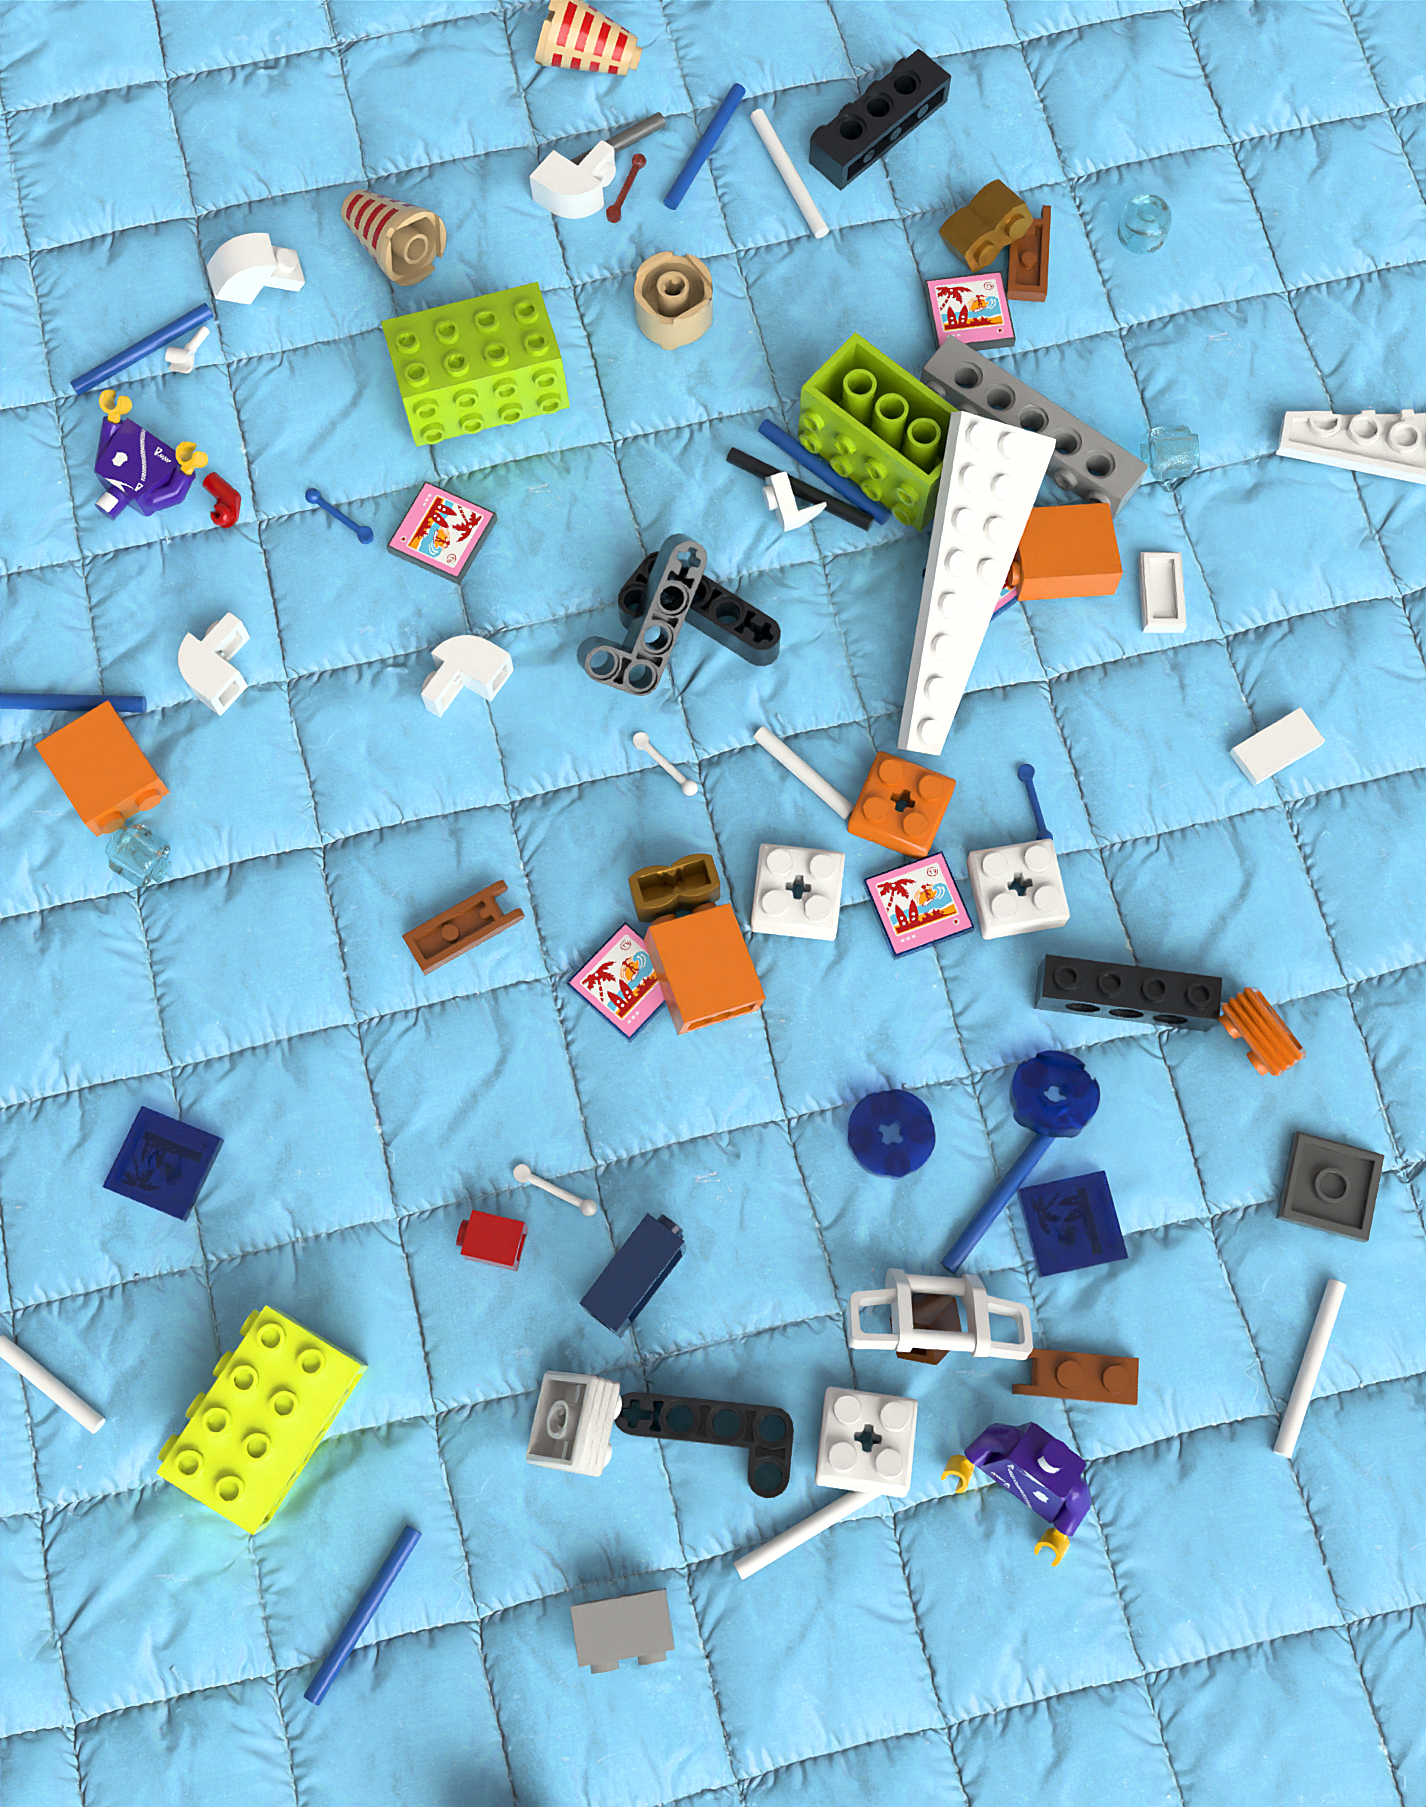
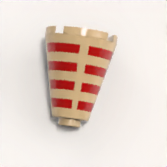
M584 0L550 1L548 7L550 11L547 19H544L536 49L535 63L542 66L627 76L629 69L637 70L643 51L642 47L637 46V36Z
M357 189L345 198L341 209L344 223L390 280L401 286H411L423 281L434 271L436 267L431 263L436 255L442 258L446 246V228L439 216L428 209L365 189Z

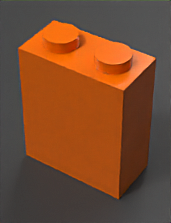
M1109 503L1032 507L1007 574L1009 585H1016L1018 601L1115 594L1123 570Z
M108 700L35 744V747L80 818L96 837L117 831L124 825L126 819L139 811H147L154 808L160 803L163 796L170 793L129 728Z
M713 902L706 903L693 909L690 915L676 918L674 914L662 916L651 923L652 926L648 927L644 943L677 1035L758 1011L766 999L730 903L716 906V903Z

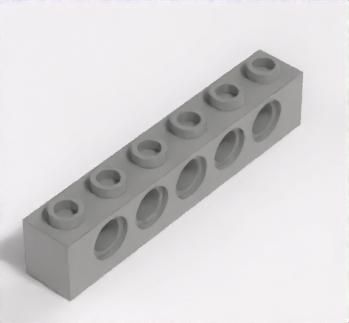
M950 335L922 368L920 381L957 410L1021 429L1023 427H1030L1036 430L1034 433L1056 439L1055 448L1045 474L1051 477L1058 487L1065 491H1072L1084 499L1087 504L1109 503L1112 519L1117 516L1140 487L1149 465L954 336ZM959 384H966V385L970 386L971 388H962V387H960V386H958V385H959ZM990 406H1000L1004 410H995ZM1055 449H1064L1070 454H1061ZM1089 471H1097L1101 473L1103 476H1094L1090 474Z

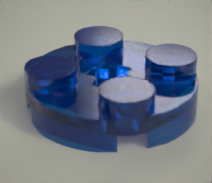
M1046 1050L1039 1052L1034 1058L1028 1059L1026 1062L1024 1060L1017 1067L1011 1080L1009 1100L1013 1108V1117L1020 1126L1028 1127L1035 1133L1046 1137H1076L1091 1122L1100 1102L1099 1084L1095 1077L1092 1080L1090 1074L1084 1070L1086 1065L1079 1058L1062 1051ZM1051 1086L1058 1087L1059 1095L1064 1096L1065 1100L1052 1101L1048 1099L1044 1092H1048Z
M901 1089L874 1092L865 1096L853 1109L847 1125V1146L854 1160L866 1172L880 1178L899 1180L915 1173L926 1163L936 1142L935 1126L929 1108L917 1096ZM893 1123H896L901 1127L898 1134L903 1140L899 1144L892 1141L887 1145L882 1141L883 1134L879 1131V1128L882 1125L890 1127Z

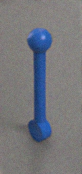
M309 488L306 491L305 499L308 503L318 504L357 533L358 540L361 543L369 544L373 541L374 534L370 527H361L321 498V494L317 489Z
M1023 764L1019 767L1017 776L1026 786L1038 828L1036 840H1053L1052 833L1046 829L1032 779L1035 769L1030 764Z

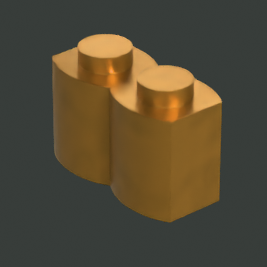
M996 179L984 186L973 197L968 206L952 214L938 232L947 249L972 273H975L990 265L1004 246L1021 238L1034 219L1026 203L1000 179Z
M698 853L688 855L677 860L670 867L664 865L645 867L628 878L630 894L638 921L651 923L662 916L675 914L679 909L692 911L698 906L706 903H715L720 899V880L713 857L710 854Z

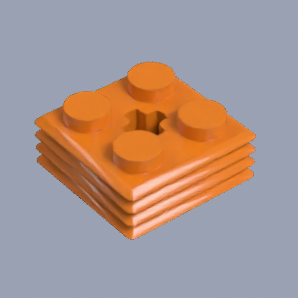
M879 751L876 754L849 818L847 831L919 861L927 858L952 797L956 780L894 755ZM899 800L907 801L908 807L903 812H898L895 810V802Z
M1245 987L1244 992H1237V997H1231L1229 1002L1222 1003V1011L1225 1014L1219 1017L1220 1022L1234 1039L1241 1036L1252 1049L1246 1056L1262 1076L1268 1072L1273 1076H1279L1284 1071L1290 1069L1291 1066L1297 1064L1298 1060L1306 1057V1050L1258 988Z

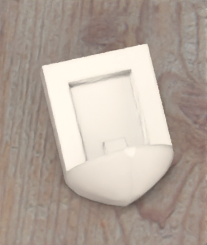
M787 472L765 477L767 486L762 487L766 506L769 511L775 510L778 522L784 532L808 523L827 506L826 502H822L798 510Z

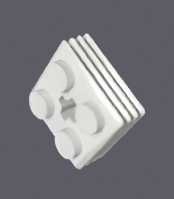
M1052 839L970 852L966 864L981 933L984 939L1052 929L1066 925L1070 918V912ZM1012 882H1019L1021 886L1026 887L1023 896H1018L1016 890L1008 889Z
M762 843L759 849L751 930L760 933L833 941L836 938L845 854L838 851ZM794 885H802L803 890L809 892H804L801 899H794L793 892L787 889H793Z
M548 1370L544 1374L525 1457L527 1463L599 1477L603 1473V1468L609 1463L612 1454V1446L609 1442L613 1421L618 1417L622 1407V1399L619 1394L620 1383L595 1375Z
M828 1387L823 1402L815 1483L819 1486L901 1498L906 1497L911 1483L918 1407L917 1400ZM862 1432L871 1433L872 1439L878 1441V1444H873L870 1452L863 1451L862 1443L854 1441V1438L861 1437Z

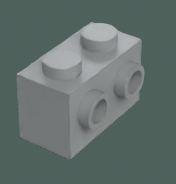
M666 1588L576 1603L570 1606L578 1666L590 1665L591 1674L620 1669L618 1660L632 1657L638 1658V1665L666 1661V1651L675 1649Z

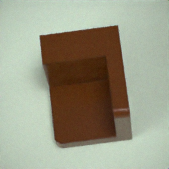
M914 1293L911 1296L913 1329L962 1332L956 1297ZM891 1316L889 1319H890L891 1330H892V1316ZM912 1348L910 1352L896 1351V1355L900 1359L937 1366L950 1350Z

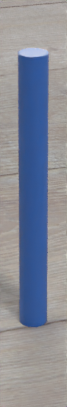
M738 83L732 85L663 200L667 208L676 210L744 97L746 90L742 85Z
M203 303L70 382L71 386L78 396L84 394L214 317L206 303Z
M765 419L758 429L760 434L860 510L874 516V520L881 526L886 523L891 515L889 510L868 498L860 488L836 473L831 466L815 454L809 452L802 444L769 419Z
M0 692V709L91 711L108 700L117 712L145 713L147 710V700L145 696Z
M1044 1123L940 1262L945 1269L953 1274L956 1273L1058 1136L1059 1132L1056 1128L1048 1123Z
M408 1524L405 1526L303 1695L309 1702L317 1706L321 1704L422 1536V1533Z

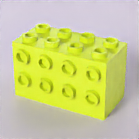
M267 1305L260 1312L256 1309L253 1310L244 1322L239 1334L244 1336V1339L236 1351L231 1352L228 1350L216 1365L212 1375L218 1379L210 1391L206 1394L201 1391L193 1400L185 1414V1417L190 1419L188 1425L179 1435L174 1433L167 1440L157 1457L163 1463L156 1472L165 1480L252 1535L268 1526L368 1368L367 1364L283 1311Z

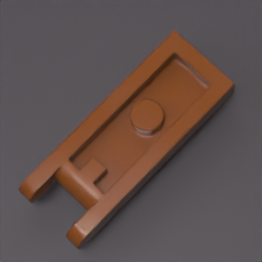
M1043 205L1041 218H1033L1034 220L1026 233L1009 244L1006 287L1008 300L1045 302L1051 223L1050 205Z
M504 880L495 882L402 935L424 975L431 973L524 919L525 915L521 908H517L504 915L495 900L496 897L508 890Z
M1033 1348L1027 1359H1032L1031 1386L1021 1383L1012 1384V1394L1136 1406L1138 1402L1139 1358Z

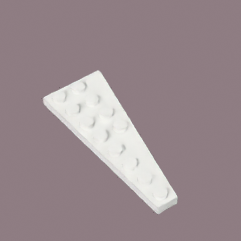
M1403 409L1399 414H1375V410H1362L1360 414L1348 415L1333 414L1332 411H1286L1281 421L1276 455L1426 485V413H1414V409Z
M964 411L951 412L897 749L940 756L1054 451L1056 439Z

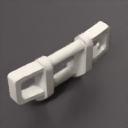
M888 1268L885 1276V1289L854 1292L846 1305L848 1344L855 1349H890L899 1352H910L912 1348L967 1351L973 1357L987 1358L990 1356L1015 1360L1027 1359L1033 1350L1028 1307L1021 1303L988 1296L986 1288L977 1274H962L961 1278L905 1274L903 1269ZM911 1293L960 1296L963 1305L966 1307L968 1333L913 1329ZM891 1304L893 1334L864 1333L860 1329L859 1307ZM988 1312L1011 1317L1016 1321L1019 1344L991 1341Z

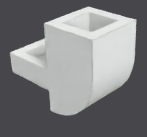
M601 140L578 166L553 150L529 176L533 201L551 213L563 218H584L598 212L604 206L603 187H607L611 183L616 173L614 147Z
M249 233L228 240L217 249L206 265L214 297L220 300L250 305L263 286L299 292L305 284L297 251L272 246L269 234Z
M230 612L221 620L211 624L202 641L188 632L178 652V666L183 678L195 696L219 716L248 687L239 670L228 662L251 637L242 621Z
M461 635L447 639L431 652L438 671H432L426 677L422 685L421 696L426 709L440 718L463 686L491 702L514 671L510 653L478 636Z

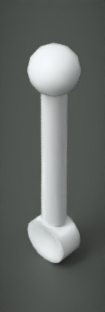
M638 732L633 736L634 747L637 750H645L682 786V791L685 795L693 796L698 791L697 783L693 780H687L650 744L649 736L646 733Z
M519 1164L515 1167L513 1176L518 1182H530L579 1207L584 1216H592L597 1211V1204L594 1200H583L532 1174L530 1168L525 1164Z

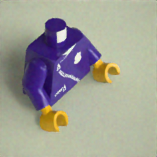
M115 390L103 391L99 397V404L101 409L108 413V416H104L102 420L94 473L107 491L95 503L96 508L107 518L114 521L127 505L142 516L149 517L156 511L182 503L193 480L196 478L194 468H203L207 465V454L201 451L194 452L197 447L196 443L187 441L181 442L175 451L129 418L125 421L121 420V415L127 414L132 408L130 398L120 395L115 407Z
M1029 1422L1019 1426L994 1423L988 1426L964 1450L965 1456L959 1454L949 1458L941 1475V1480L943 1481L950 1474L959 1476L960 1480L957 1483L955 1492L962 1493L967 1489L976 1466L1047 1522L1053 1523L1055 1528H1049L1043 1533L1035 1545L1034 1553L1037 1555L1043 1546L1050 1547L1056 1554V1558L1051 1566H1056L1069 1549L1070 1542L1067 1536L1072 1537L1092 1504V1496L1087 1482L1081 1476L1087 1464L1080 1456L1070 1450L1064 1442L1057 1440L1036 1423Z

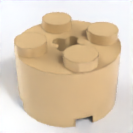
M673 251L657 253L640 265L636 273L633 292L636 322L642 333L665 350H674L679 346L690 344L699 339L711 326L713 317L712 277L706 265L693 255L686 253V257L673 255Z

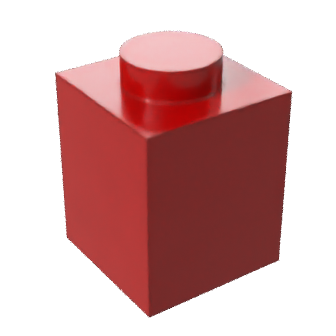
M472 1210L470 1219H463L460 1224L456 1246L462 1247L460 1254L467 1260L518 1271L529 1227L522 1221Z

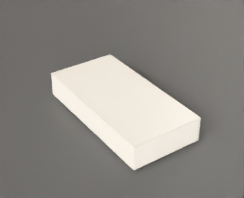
M1140 552L1138 569L1143 633H1184L1187 624L1181 552Z
M1300 707L1233 747L1229 754L1254 787L1320 747L1325 742V739Z

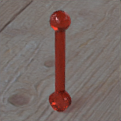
M637 153L632 157L631 162L633 166L615 204L606 209L607 220L611 223H617L621 220V207L639 169L644 168L647 160L641 153Z

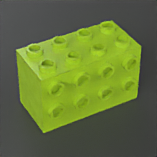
M538 281L381 321L416 447L426 444H437L445 439L465 434H476L484 429L503 424H514L523 419L542 414H553L561 409L570 407L561 353Z
M854 332L801 387L798 438L809 452L813 454L819 453L828 460L836 473L845 478L849 477L860 485L868 498L876 502L880 501L891 509L899 522L906 526L911 525L921 532L935 516L951 412H958L959 410Z

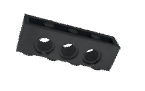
M917 49L907 59L901 58L894 65L890 73L880 81H873L860 98L854 103H847L840 110L837 117L827 125L819 126L810 138L809 163L840 191L843 190L948 101L951 75L920 49Z
M1046 954L1038 967L1034 1009L1207 1032L1219 1021L1222 977Z

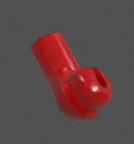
M212 472L205 477L202 483L203 488L217 499L214 505L215 512H210V518L214 524L222 528H229L239 520L242 498L240 493L218 473Z

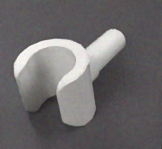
M202 326L191 341L185 345L184 349L168 347L165 360L171 362L168 368L170 371L190 373L193 370L194 354L210 333L209 329Z

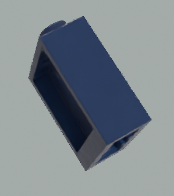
M647 1213L579 1304L589 1315L621 1339L686 1253L685 1241L683 1240L684 1235L682 1234L683 1230L663 1214L656 1220Z

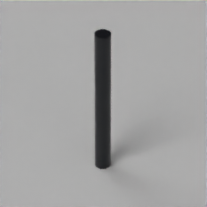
M735 447L730 449L726 458V462L765 480V477L783 472ZM787 474L793 495L813 505L826 502L827 506L823 510L867 532L869 531L874 522V516Z

